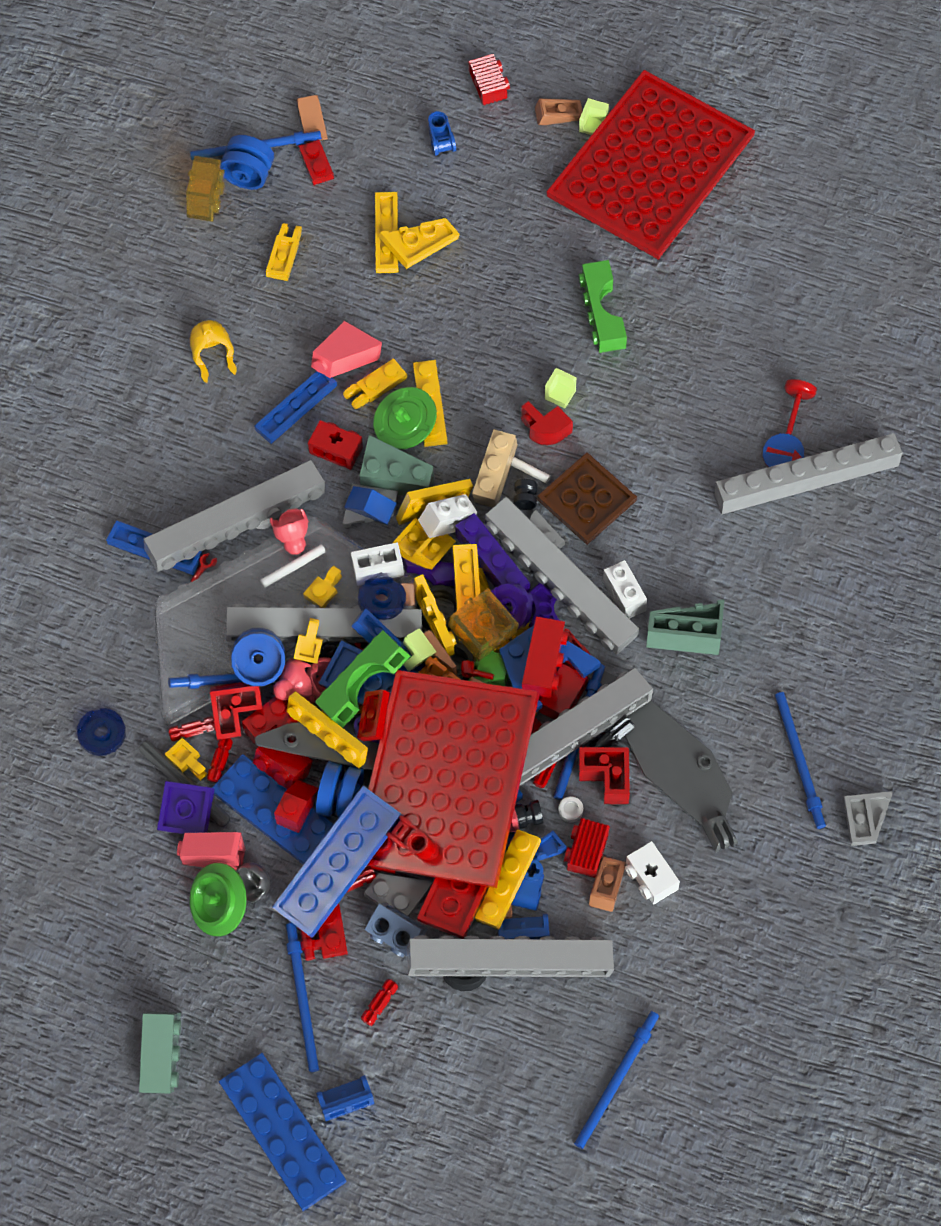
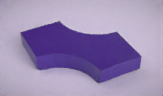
M401 557L407 573L423 574L433 586H455L453 563L439 561L431 570Z
M539 583L528 592L533 597V619L528 626L529 628L535 624L536 616L559 620L554 610V604L557 599L547 587Z

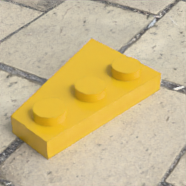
M446 218L424 222L420 226L411 228L407 226L400 227L397 231H381L379 234V238L406 269L454 242L459 237L458 231Z
M466 479L407 492L395 517L398 525L409 522L415 517L419 518L430 502L464 494L469 497L474 487L471 480Z
M424 575L415 577V599L420 609H422V613L432 633L448 655L452 656L454 655V645L457 644L455 637L451 631L448 632L444 615L439 611Z

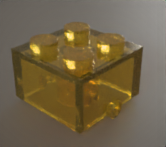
M194 156L192 169L188 172L190 179L186 192L188 218L213 222L215 213L219 214L221 200L219 199L220 195H223L225 182H223L225 170L221 169V160Z
M487 588L474 599L469 598L466 600L464 606L450 616L448 626L479 662L514 636L519 624L490 589Z

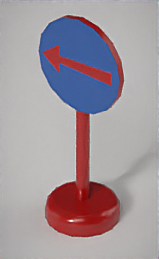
M790 379L785 382L784 389L786 393L795 397L786 434L780 433L772 436L763 447V459L767 467L804 458L803 445L795 436H792V431L800 400L812 399L816 395L817 388L813 384L797 379Z

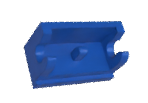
M543 914L540 917L504 919L498 930V936H503L505 939L527 936L531 940H540L541 937L550 936L548 914Z
M365 1075L352 1082L316 1093L325 1121L375 1104Z

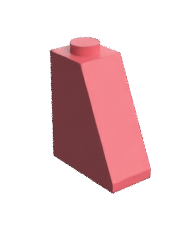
M344 321L313 351L311 367L329 378L377 361L380 358L382 342Z
M238 832L184 833L183 841H179L177 847V855L180 856L183 865L204 868L213 863H224L235 870L243 865L246 851L242 835Z

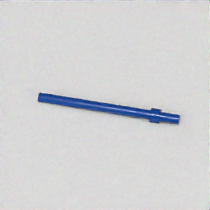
M300 131L294 132V135L261 141L271 148L289 144L303 145L305 142L322 138L320 131L308 133ZM227 146L191 151V160L222 156L225 154Z
M603 664L593 672L591 680H588L585 689L587 691L586 696L591 697L602 686L600 682L605 670ZM579 748L568 754L565 758L553 798L557 800H562Z
M188 674L187 677L169 678L168 686L169 688L188 687V689H196L205 685L232 684L243 681L236 674L208 676Z
M779 692L775 694V698L806 793V805L808 811L812 813L816 828L821 829L826 826L821 811L823 806L820 797L816 795L784 692Z
M288 923L286 924L288 936L286 946L292 961L309 1072L319 1071L301 960L303 950H301V941H298L296 925Z
M650 1011L642 1027H638L633 1036L635 1038L577 1137L574 1143L577 1147L584 1148L643 1044H647L652 1035L650 1032L659 1018L657 1013Z

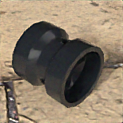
M519 479L515 482L514 491L516 495L514 496L513 504L518 509L532 510L537 506L535 494L537 493L538 483L531 479Z
M538 800L530 801L527 805H515L514 809L517 814L519 829L526 828L528 824H543V816Z

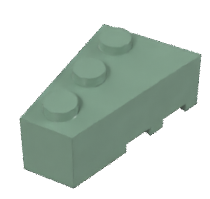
M369 435L359 475L361 485L398 491V495L404 496L410 491L433 487L434 470L432 465Z
M724 599L717 600L715 604L703 605L698 603L690 608L680 609V607L650 611L646 647L719 655Z
M150 1011L143 1013L139 1092L170 1094L174 1092V1087H178L179 1072H176V1062L180 1058L178 1040L181 1033V1012Z

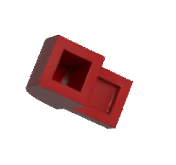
M529 401L521 406V420L525 426L530 428V439L541 445H553L562 441L573 432V421L559 406L555 407L545 416Z

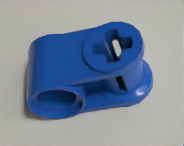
M440 111L431 113L428 118V128L434 156L449 150L455 152L456 143L453 132H451L448 117Z
M532 860L513 899V906L537 911L544 880L543 866L539 861ZM532 870H536V874L533 877H529V873Z

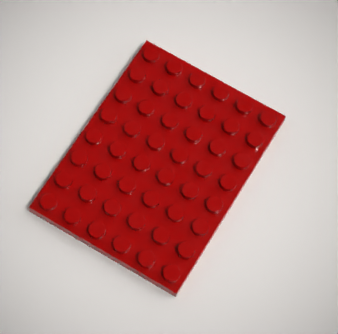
M643 70L547 190V197L659 260L753 138L755 130Z
M401 670L396 671L383 735L379 742L368 790L400 812L406 819L416 825L420 831L435 842L436 851L431 858L422 860L388 837L367 864L368 866L497 888L540 695L537 691ZM425 841L419 843L417 850H421L425 846Z

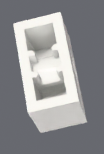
M464 494L428 503L418 521L430 539L454 533L456 524L473 513L477 514V511L468 496Z
M398 542L351 552L357 586L404 576Z
M624 560L604 569L603 583L616 606L629 619L645 612L647 598L626 561Z
M652 841L627 856L625 866L627 874L632 880H637L640 885V893L646 900L650 899L653 905L679 889L680 881Z

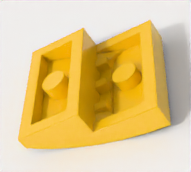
M415 517L393 543L398 542L401 557L418 566L432 570L454 545L456 540L448 534L429 539L418 518Z

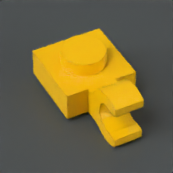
M332 566L324 580L318 576L303 593L304 598L312 604L318 605L319 608H325L337 594V589L334 586L342 578L341 570Z
M310 618L306 635H298L293 659L318 663L323 641L322 638L316 637L319 626L318 619Z
M183 738L165 753V756L182 772L189 769L200 781L207 775V772L204 771L206 768L197 761L200 757L199 752Z

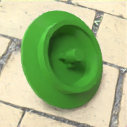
M406 387L390 393L379 404L374 415L373 426L377 438L399 450L418 445L427 438L435 425L437 417L436 405L431 396L419 388Z
M213 863L204 867L195 877L191 887V914L197 926L206 934L224 936L231 933L240 924L245 913L246 890L243 880L233 867L224 863Z

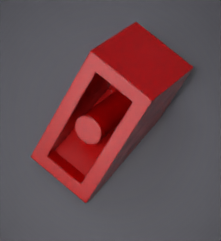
M296 780L285 791L274 813L276 824L299 833L317 798L319 788Z

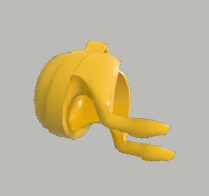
M213 320L198 323L190 334L193 360L201 369V377L205 383L208 382L209 373L200 357L202 349L213 347L220 343L225 345L227 367L234 375L237 372L236 365L233 362L234 348L229 334L219 322Z

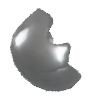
M247 862L236 870L239 872L245 886L246 901L256 902L268 893L270 889L269 875L260 864Z

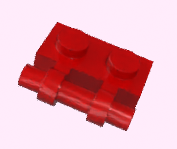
M337 904L318 930L320 939L312 940V937L298 928L301 931L302 942L300 943L305 960L315 959V950H322L323 959L348 955L340 904Z

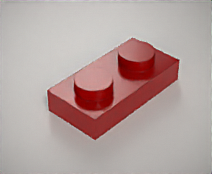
M320 140L299 146V152L313 185L334 179L333 171Z
M383 689L365 692L357 735L358 739L362 741L382 739L390 696L388 691Z

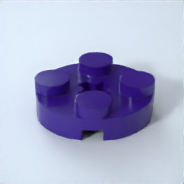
M506 583L491 590L487 599V612L491 613L493 625L506 632L524 628L532 614L533 597L516 583ZM511 602L513 610L509 613L506 603Z

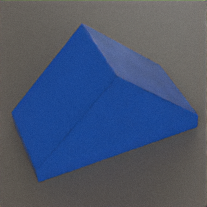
M353 486L344 508L388 525L397 503L373 489Z

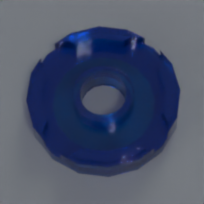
M388 576L369 578L359 588L358 605L361 611L366 608L378 620L395 618L405 607L406 592L404 587ZM383 594L386 595L388 599L385 601H380L376 599V596Z
M107 708L87 712L80 719L77 726V738L81 747L88 753L96 756H104L115 752L123 744L126 737V727L121 716ZM106 727L108 731L104 736L99 737L95 735L96 729Z

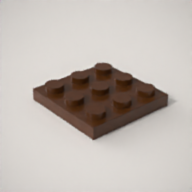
M585 453L537 496V501L588 545L637 501V496L589 453Z

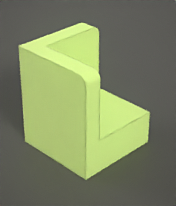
M588 98L580 116L579 132L592 135L607 117L609 104Z
M556 368L545 385V400L566 408L576 392V377Z
M420 628L404 637L403 644L412 655L403 664L408 672L424 663L430 656L436 653V650Z

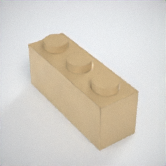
M493 429L472 493L475 503L489 507H495L499 503L517 449L516 435Z

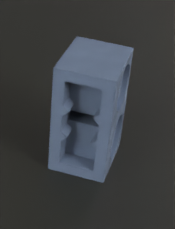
M385 902L379 903L364 930L370 933L369 937L380 944L385 942L391 946L390 950L393 953L404 957V955L407 956V945L401 940L402 932L406 931L410 935V939H413L415 936L425 935L428 928ZM382 918L389 922L387 931H383L380 927Z

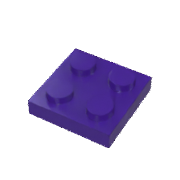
M165 781L157 830L179 834L207 833L215 789Z

